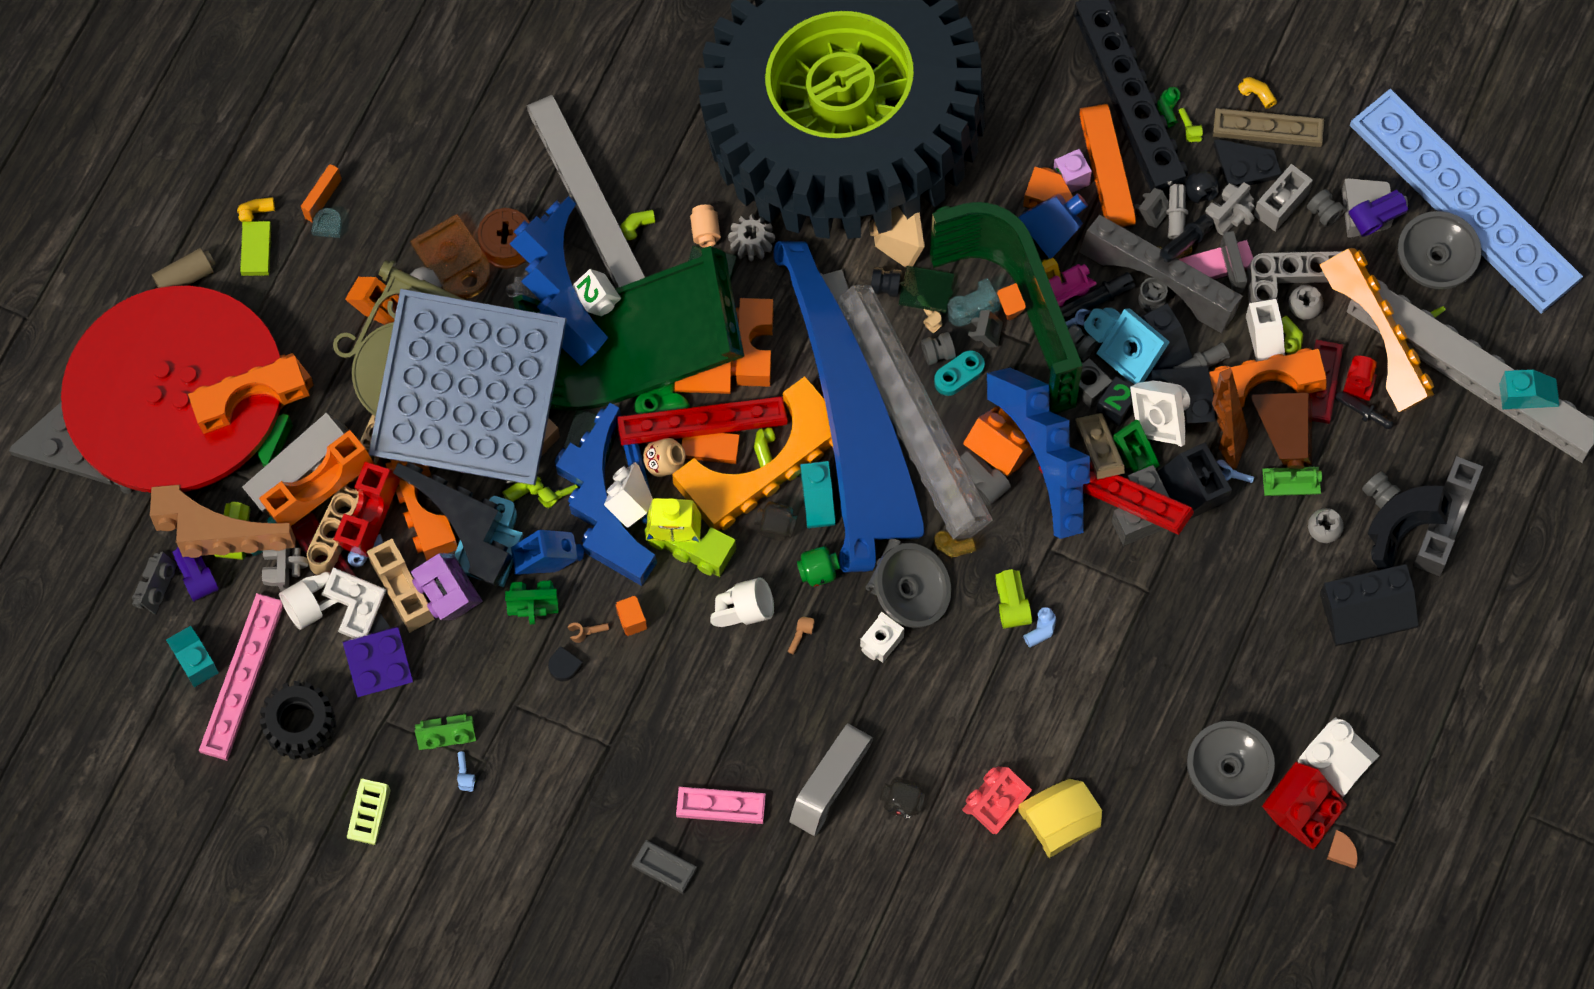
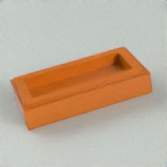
M332 164L328 165L301 205L304 218L308 221L314 222L341 182L342 178L339 168Z
M728 433L685 437L682 439L685 459L695 458L701 461L736 464L740 437L737 434Z

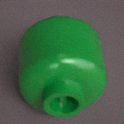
M825 546L803 552L801 560L797 561L803 583L808 582L812 587L834 581L836 579V570L841 569L837 554H831Z

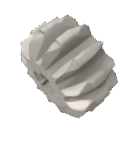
M753 214L749 216V220L740 216L739 224L732 223V232L728 234V241L732 242L730 248L732 252L738 251L740 259L748 255L749 261L752 262L755 255L763 259L764 251L771 253V243L775 242V235L771 233L773 231L771 223L765 224L763 216L758 220H755Z

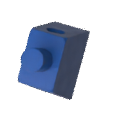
M1078 193L1067 202L1060 194H1057L1025 211L1018 218L1024 223L1030 235L1048 258L1051 259L1081 227L1083 223L1077 214L1088 207V205Z
M538 530L511 547L515 574L557 572L575 561H581L584 556L583 546L575 544L574 535L571 532Z

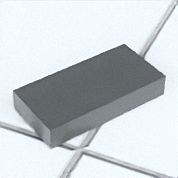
M1234 231L1226 232L1222 237L1220 248L1231 289L1241 293L1245 289L1247 278Z
M647 840L632 863L633 868L682 894L697 870L695 865Z

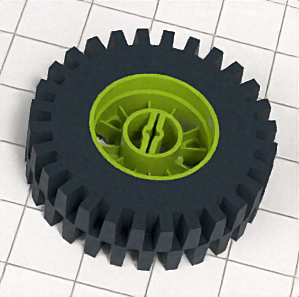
M734 0L731 3L733 22L720 17L714 25L716 43L706 41L702 53L705 68H699L698 75L701 92L699 99L714 162H718L721 177L727 186L734 183L737 198L746 207L755 200L759 216H763L770 223L781 211L786 230L799 234L807 216H810L816 237L830 239L833 219L842 218L847 239L861 238L860 216L872 214L878 233L888 232L892 230V208L898 206L908 220L914 214L920 212V195L936 207L945 200V180L957 187L965 177L964 160L974 162L978 153L977 136L983 137L985 127L984 110L986 109L981 57L978 41L974 42L972 25L967 16L960 19L958 3L955 0H755V5L748 0ZM868 62L877 64L878 66L873 70ZM784 97L790 98L795 103H804L803 107L783 112L781 109ZM885 99L892 101L900 99L895 107L885 105Z

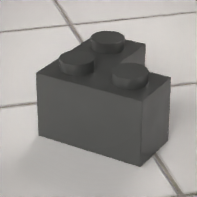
M1154 465L1128 475L1127 479L1169 497ZM1120 508L1113 512L1112 524L1123 546L1164 530V528Z

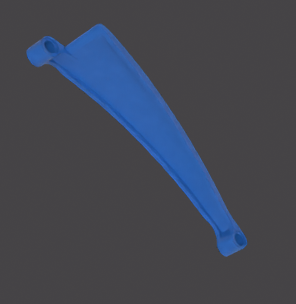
M778 241L774 247V260L778 266H786L790 272L792 285L814 353L828 415L837 469L842 517L845 526V540L839 554L840 567L843 572L873 571L876 564L874 539L921 538L924 535L923 520L914 487L895 430L873 375L846 318L819 273L807 243L804 241Z

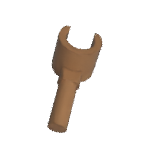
M801 617L798 620L795 637L787 652L794 655L803 633H813L815 623L813 618Z
M575 622L568 626V630H580L577 636L570 637L572 641L580 643L585 640L586 635L609 630L608 623L591 627H582V625Z

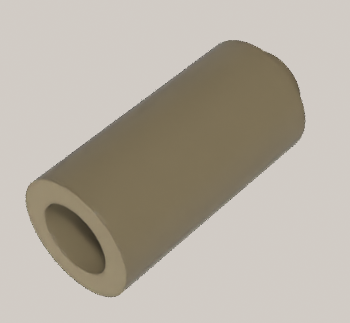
M199 248L151 275L158 288L189 286L213 273L212 266L216 264L208 250L203 252Z

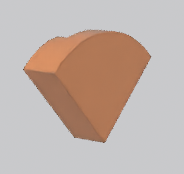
M1336 830L1327 859L1355 869L1357 864L1356 848L1347 835Z

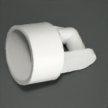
M330 572L306 577L279 593L284 609L298 629L301 630L321 619V611L337 602L327 598L317 603L312 594L325 587Z
M756 578L737 583L728 591L718 594L715 598V612L711 614L710 618L711 624L717 627H726L742 622L748 625L771 619L774 614V601L767 582L763 578ZM734 604L733 608L728 609V605Z

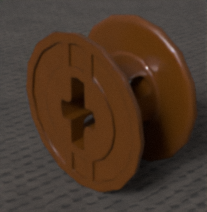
M511 208L495 209L488 213L480 222L477 233L481 253L486 261L493 266L509 269L518 267L526 262L510 245L511 241L517 236L513 231L524 220L529 223V220L523 213ZM509 232L507 244H503L502 241L505 239V233Z

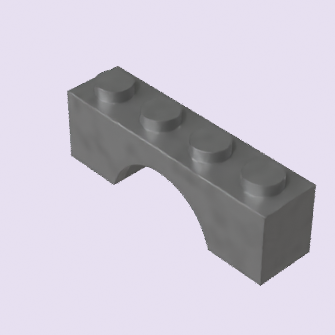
M1456 456L1444 488L1452 498L1447 524H1429L1413 565L1414 567L1438 576L1441 575L1483 466Z

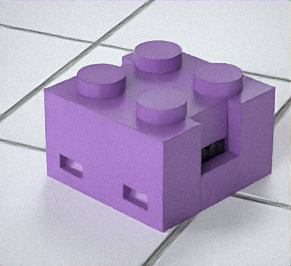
M438 553L411 571L414 576L412 582L420 594L426 593L431 601L427 604V607L435 618L455 620L483 602L454 554Z

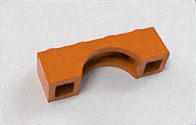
M1305 348L1297 351L1295 354L1286 356L1277 354L1269 357L1267 360L1258 362L1256 360H1249L1239 366H1220L1209 372L1214 397L1220 372L1231 368L1241 407H1244L1245 399L1251 389L1266 381L1283 382L1292 387L1296 393H1313L1326 390V375L1319 349Z
M292 356L279 358L274 363L264 367H254L248 373L239 376L226 377L220 383L212 386H201L194 392L189 393L188 396L197 423L203 434L230 425L234 408L248 396L266 394L275 397L285 405L310 396L296 357Z
M349 430L327 446L324 460L310 475L295 482L281 481L259 497V500L276 523H290V526H292L360 475L364 462L374 464L365 447Z
M390 459V462L385 464L387 469L394 472L398 463L406 466L407 462ZM414 464L423 469L421 474L427 477L431 476L429 466ZM400 479L399 487H397L395 492L399 503H406L408 511L403 514L408 528H415L417 536L412 539L417 553L423 552L426 561H428L438 553L456 551L458 546L447 517L445 515L432 514L422 508L418 503L419 489Z

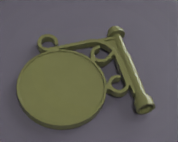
M385 260L378 275L383 277L382 280L388 281L381 297L375 303L358 340L350 333H341L333 342L334 351L340 357L351 358L355 356L352 365L353 386L362 405L375 417L394 322L377 328L366 338L365 336L381 304L387 298L400 294V289L465 300L425 280H420L395 268L396 262L393 260L390 262ZM389 301L387 309L390 316L395 319L396 314L392 308L394 303ZM348 337L354 341L357 340L351 352L342 353L339 350L341 339Z

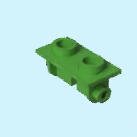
M1319 467L1262 469L1264 496L1321 494L1320 482H1322V471L1319 470Z
M466 714L446 717L447 725H442L441 718L422 720L420 724H415V734L419 750L476 741L473 717Z

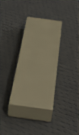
M1216 108L1213 137L1321 147L1324 119Z

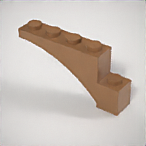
M180 485L151 488L150 517L156 531H172L177 529L176 543L182 557L197 558L202 555H227L238 552L254 553L262 550L281 551L285 548H295V536L290 523L249 522L216 513L186 496L180 490Z

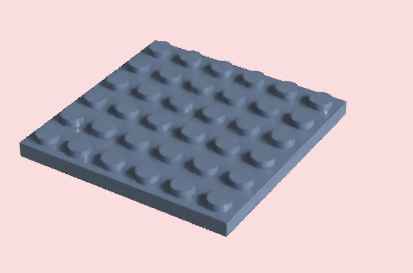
M400 289L369 455L535 486L567 319Z

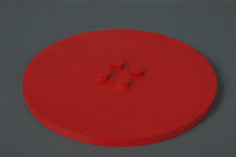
M168 286L148 290L131 296L107 310L86 330L76 344L67 363L62 381L61 405L64 422L74 445L83 458L96 471L119 485L151 493L152 487L180 485L182 492L199 489L230 475L259 450L276 423L282 403L275 397L266 394L248 396L234 408L230 425L203 434L197 423L188 394L201 386H212L220 383L226 377L248 373L254 367L270 365L281 358L270 331L262 320L251 309L229 295L196 286Z

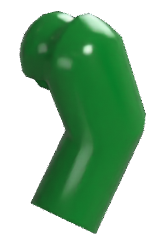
M1169 87L1167 90H1164L1156 107L1159 115H1164L1168 128L1178 122L1173 109L1181 94L1176 87Z

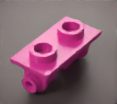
M1078 264L1062 273L1065 280L1064 283H1061L1059 276L1049 279L1059 307L1065 304V300L1073 296L1083 295L1089 291V288L1097 284L1086 276L1090 272L1085 264L1082 266Z

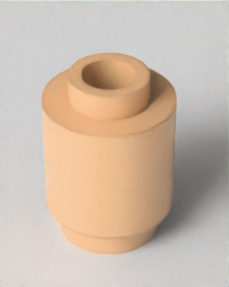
M705 204L694 207L690 216L694 243L705 248L714 246L721 238L717 212L714 211V207Z

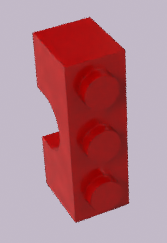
M364 462L354 487L359 494L356 509L351 516L343 514L333 539L344 550L368 557L367 551L372 549L400 481L390 469Z

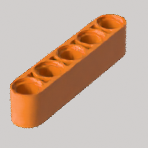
M1108 104L1080 108L1081 125L1103 217L1121 227L1135 225L1134 208Z

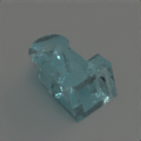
M986 278L979 281L977 291L965 297H953L949 301L948 319L951 324L960 327L970 324L973 318L979 317L981 310H991L993 313L1000 310V300L989 279Z

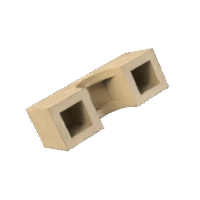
M393 539L367 551L374 570L408 632L410 633L435 620L427 607L428 602L424 595L420 594L412 582L413 578Z

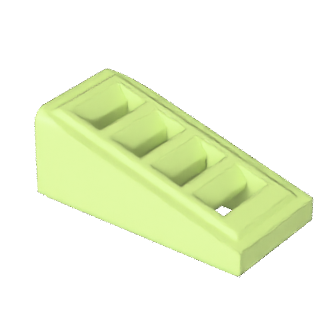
M365 779L360 780L347 839L376 845L391 791L389 785ZM367 792L380 794V796L377 798L366 794ZM363 804L377 805V809L363 807ZM360 815L375 817L374 822L360 819ZM357 826L372 828V831L367 833L356 829Z

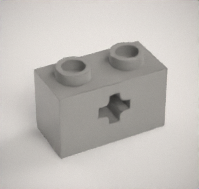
M1291 164L1257 201L1254 216L1276 232L1308 196L1313 179Z

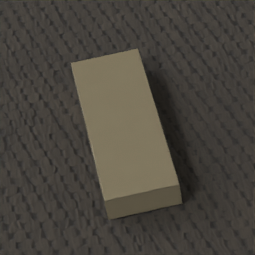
M1103 413L1075 419L1076 428L1086 453L1090 456V463L1096 478L1101 479L1124 474V464Z

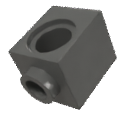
M1089 358L1082 364L1078 397L1091 409L1098 403L1112 383V380ZM1084 378H1090L1095 383L1092 385H1085L1082 383L1081 380Z

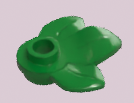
M674 383L639 395L635 401L634 408L637 414L690 408V404L680 394L673 393ZM650 402L654 408L648 409L644 403Z

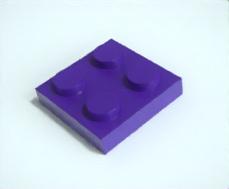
M398 626L342 642L357 697L413 682Z

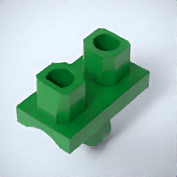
M551 580L537 583V590H527L526 584L523 582H512L510 590L505 591L507 615L529 617L530 625L536 624V616L559 613L557 589H554Z

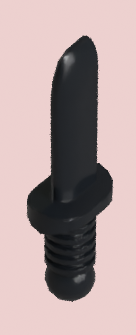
M1338 392L1335 395V399L1361 414L1363 421L1367 422L1370 418V420L1375 421L1380 426L1382 425L1385 429L1393 427L1392 419L1375 410L1376 404L1372 403L1371 406H1368L1346 392Z

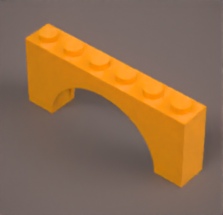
M805 376L783 392V402L792 418V430L785 447L771 462L757 470L743 474H722L706 468L693 458L672 474L675 487L686 500L694 501L702 515L701 518L709 527L718 531L720 529H728L735 522L737 516L743 512L747 514L757 506V502L764 496L770 497L775 494L780 488L779 485L787 479L789 481L795 479L801 473L800 464L818 462L823 457V452L831 446L833 447L824 398Z

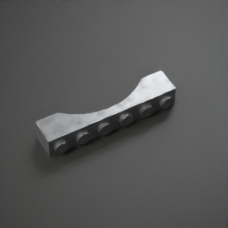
M1101 215L1096 218L1085 234L1079 251L1081 254L1102 266L1116 265L1129 267L1156 278L1182 298L1192 310L1197 320L1220 333L1225 330L1234 318L1243 297L1241 294L1177 258L1170 262H1165L1163 257L1160 256V248Z

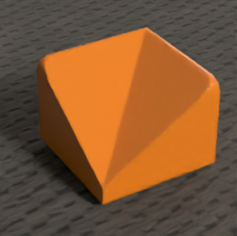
M1017 283L998 290L997 295L1007 320L1014 319L1026 309Z
M636 596L616 602L617 614L625 635L630 636L647 629L646 620Z

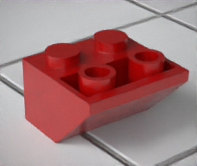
M1297 762L1293 764L1262 805L1277 825L1311 849H1315L1347 806L1318 769Z

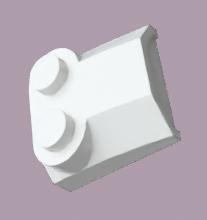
M1155 380L1140 382L1131 386L1135 420L1137 419L1140 422L1147 439L1177 444L1181 447L1185 445L1184 410L1190 405V397L1185 388L1178 384Z
M1335 717L1311 742L1298 759V762L1318 769L1343 799L1361 775L1379 758V755L1353 732L1348 722Z

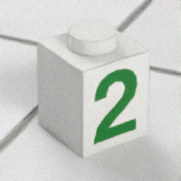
M589 269L572 285L585 310L595 315L603 316L609 313L621 299L607 276L592 269Z

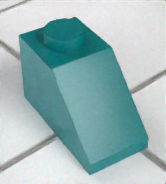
M1535 370L1504 372L1499 383L1502 410L1559 407L1556 378Z
M829 461L800 464L807 528L834 526L835 515Z
M191 626L166 639L193 687L219 673Z

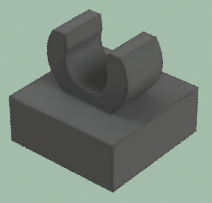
M1154 188L1150 194L1144 193L1142 195L1144 201L1141 205L1135 204L1134 207L1138 214L1144 217L1148 226L1157 228L1167 215L1166 210L1169 209V202L1162 190Z
M981 310L979 317L971 320V323L977 327L976 331L969 332L968 335L975 341H982L987 347H998L1003 321L991 310Z

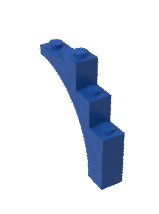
M568 196L562 203L556 200L546 210L549 216L544 214L540 219L536 216L529 223L524 220L513 231L517 236L511 241L510 245L529 263L525 268L528 274L521 282L541 300V303L537 306L540 310L539 313L567 319L562 348L581 366L600 349L608 337L596 325L581 304L566 268L563 249L564 230L568 216L576 205Z
M1012 368L987 373V400L999 406L1014 420L1024 433L1038 460L1049 493L1054 536L1062 539L1083 533V484L1090 483V456L1069 447V420L1049 411V384Z
M609 403L606 409L602 408L598 412L594 421L596 424L591 432L587 431L583 435L579 444L581 447L579 448L570 443L566 450L562 449L555 459V466L558 475L580 487V489L575 488L569 497L568 502L570 503L571 514L594 527H590L582 538L585 554L643 586L657 564L656 556L639 544L622 526L619 519L604 505L607 498L604 477L606 454L612 434L617 427V417L621 416L620 408Z

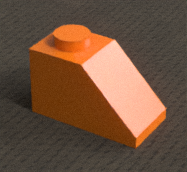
M1034 167L1025 192L1023 206L1031 209L1057 194H1060L1067 202L1073 195L1060 174H1057L1050 168Z
M358 277L345 300L363 315L369 317L386 285L377 277ZM399 295L387 298L379 307L374 320L384 325L394 322L395 319L390 316L387 305L389 301H392L394 303L392 308L395 313Z

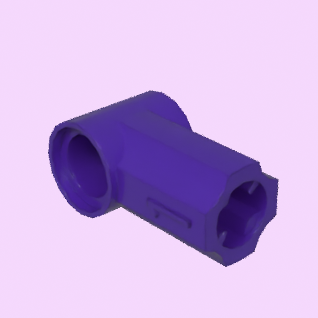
M1395 190L1372 202L1367 200L1356 205L1348 214L1361 236L1365 237L1379 230L1384 223L1405 214L1408 211V207L1402 193Z
M178 547L173 551L176 563L184 576V584L193 602L219 590L209 567H206L201 556L197 558L182 557Z

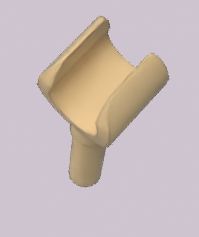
M923 296L917 298V301L928 316L923 322L932 333H935L943 325L941 315L937 311H933Z

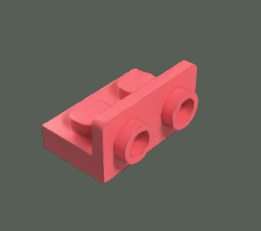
M994 767L989 770L983 778L985 782L979 789L970 793L966 799L967 804L962 809L966 814L973 815L992 834H997L1017 810L1019 804L1032 791L1008 767Z

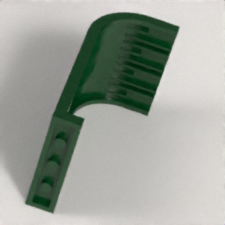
M971 202L954 207L944 206L932 214L930 260L933 268L962 259L980 258L992 261L1005 269L1014 280V283L1018 285L1026 305L1025 310L1050 371L1049 411L1057 414L1076 408L1083 365L1033 239L1024 223L1009 210L984 202Z
M712 246L701 249V257L616 288L615 290L621 299L609 313L599 316L588 312L592 320L605 333L608 339L581 366L563 348L561 349L550 409L584 410L607 406L609 403L615 404L743 358L744 351L725 252ZM522 294L513 298L514 309L539 313L540 310L537 306L541 301Z

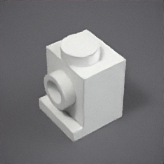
M881 612L877 620L861 638L860 646L862 647V652L870 659L875 660L877 658L883 663L904 638V628ZM880 633L886 638L884 640H877L876 635Z

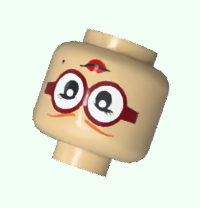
M672 438L651 442L646 446L643 454L645 467L649 473L656 477L671 475L683 467L685 451Z

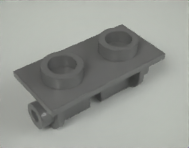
M160 552V554L154 553L153 557H149L142 575L145 579L149 580L148 582L140 581L132 596L133 606L140 609L144 606L155 615L177 567V563L164 552Z

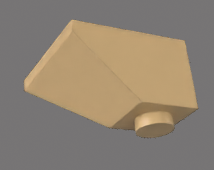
M896 206L891 209L892 230L879 234L873 219L869 225L870 235L874 236L875 246L905 268H912L924 249L920 212L907 220L901 209Z

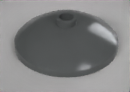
M1432 211L1416 216L1404 227L1399 237L1397 252L1402 268L1414 281L1433 289H1449L1463 284L1475 273L1481 259V243L1473 227L1463 218L1449 212ZM1437 255L1441 258V260L1436 261L1432 258V256Z
M914 543L900 544L888 550L877 565L874 579L875 591L882 608L893 620L907 627L921 628L935 623L944 615L951 598V583L944 564L931 550Z
M1237 721L1214 723L1203 729L1195 737L1189 748L1187 770L1192 784L1202 796L1219 805L1241 806L1256 800L1266 791L1274 774L1275 761L1270 744L1259 731L1245 723ZM1226 765H1230L1233 767L1234 771L1232 773H1227L1224 771L1223 767Z

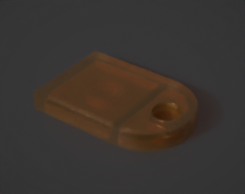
M458 214L410 241L411 246L425 267L434 271L442 285V289L467 299L478 295L487 286L490 279L488 259ZM467 277L477 279V283L473 287L462 285L463 280Z

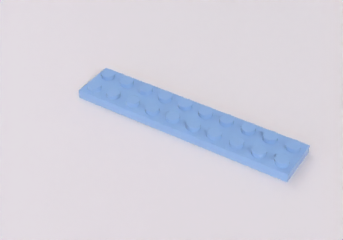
M1391 89L1351 120L1350 126L1436 211L1455 214L1473 227L1481 243V255L1541 314L1581 281L1583 276Z

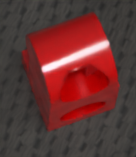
M1354 356L1343 392L1353 397L1370 401L1377 376L1374 374L1377 362L1366 356Z

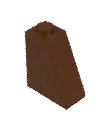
M1309 393L1252 395V401L1283 465L1289 469H1303L1304 465H1312V399Z

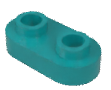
M966 351L941 367L935 374L934 385L936 390L942 395L951 396L981 377L985 366L981 354L975 351ZM971 360L974 361L976 364L970 367L966 364V362ZM945 376H951L953 377V380L951 382H947L943 378Z

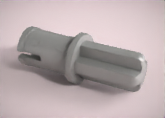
M1173 184L1169 188V209L1166 210V214L1169 215L1168 238L1173 240L1184 232L1185 215H1188V210L1185 209L1186 187L1183 184Z

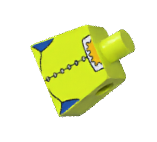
M672 498L652 499L647 514L646 540L700 542L702 515L694 501Z

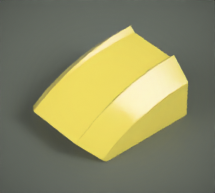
M1072 779L1062 781L1025 800L1018 807L1019 813L1024 820L1026 819L1049 858L1101 827L1102 809L1082 781Z

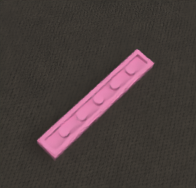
M256 593L200 745V753L228 761L283 610L281 600Z

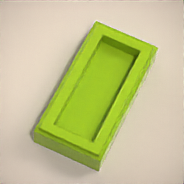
M270 221L243 222L240 269L242 276L269 275Z

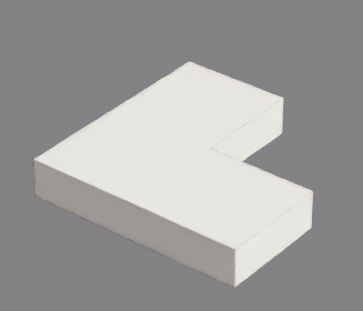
M333 567L322 596L348 606L338 632L351 638L369 634L386 589Z

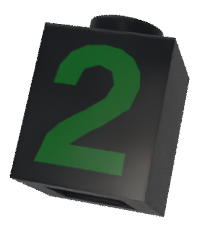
M1115 377L1098 401L1096 413H1103L1104 418L1120 427L1133 408L1130 387L1134 384L1127 379L1121 380Z

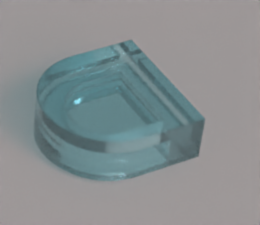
M331 208L319 210L313 219L312 235L340 238L342 221L339 213Z

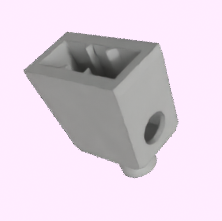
M1360 179L1344 180L1341 191L1343 206L1346 209L1344 214L1348 238L1361 235L1348 212L1364 201L1370 200L1372 202L1391 193L1388 182ZM1404 196V198H1405V200H1406L1407 207H1408L1407 197ZM1393 219L1384 223L1377 231L1389 229Z

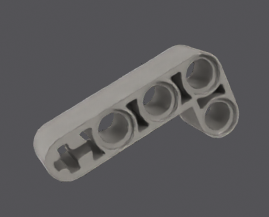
M1341 252L1261 253L1256 255L1247 267L1249 303L1263 301L1257 296L1258 290L1267 292L1269 300L1276 299L1278 292L1277 283H1329L1323 270L1320 273L1314 272L1310 267V263L1322 264ZM1261 263L1265 265L1267 273H1259L1255 268V264ZM1283 263L1292 264L1295 272L1287 273L1283 269Z
M848 723L846 724L799 793L792 810L790 823L813 836L818 834L827 818L830 806L867 753L873 741L872 736Z

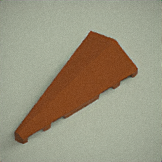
M1228 368L1219 374L1212 405L1218 415L1217 422L1223 432L1219 450L1226 463L1234 470L1239 464L1249 434L1231 368Z

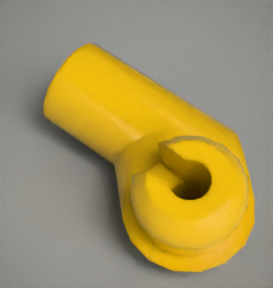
M1247 77L1238 85L1239 91L1245 96L1250 95L1251 92L1257 94L1266 109L1273 107L1277 103L1276 98L1264 82Z
M274 198L254 199L240 204L237 208L239 220L241 222H250L253 220V213L275 211Z

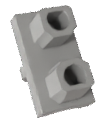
M1244 182L1240 187L1228 184L1222 193V198L1226 202L1222 206L1212 202L1206 208V215L1213 218L1217 233L1224 235L1233 225L1237 227L1241 222L1246 225H1250L1253 222L1254 216L1251 211L1255 206L1253 204L1254 199L1249 192L1251 189L1250 185Z
M285 548L281 551L263 550L264 560L277 559V567H263L262 582L264 585L278 586L282 592L289 588L290 569H292V577H300V569L307 568L309 565L308 559L301 556L300 548H293L292 556H290V548Z

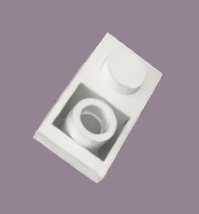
M1277 299L1249 303L1246 320L1256 361L1267 360L1269 357L1277 354L1285 356L1283 324Z
M636 462L628 468L625 466L621 467L614 474V482L607 490L608 496L604 503L627 528L648 512L653 499L641 469Z

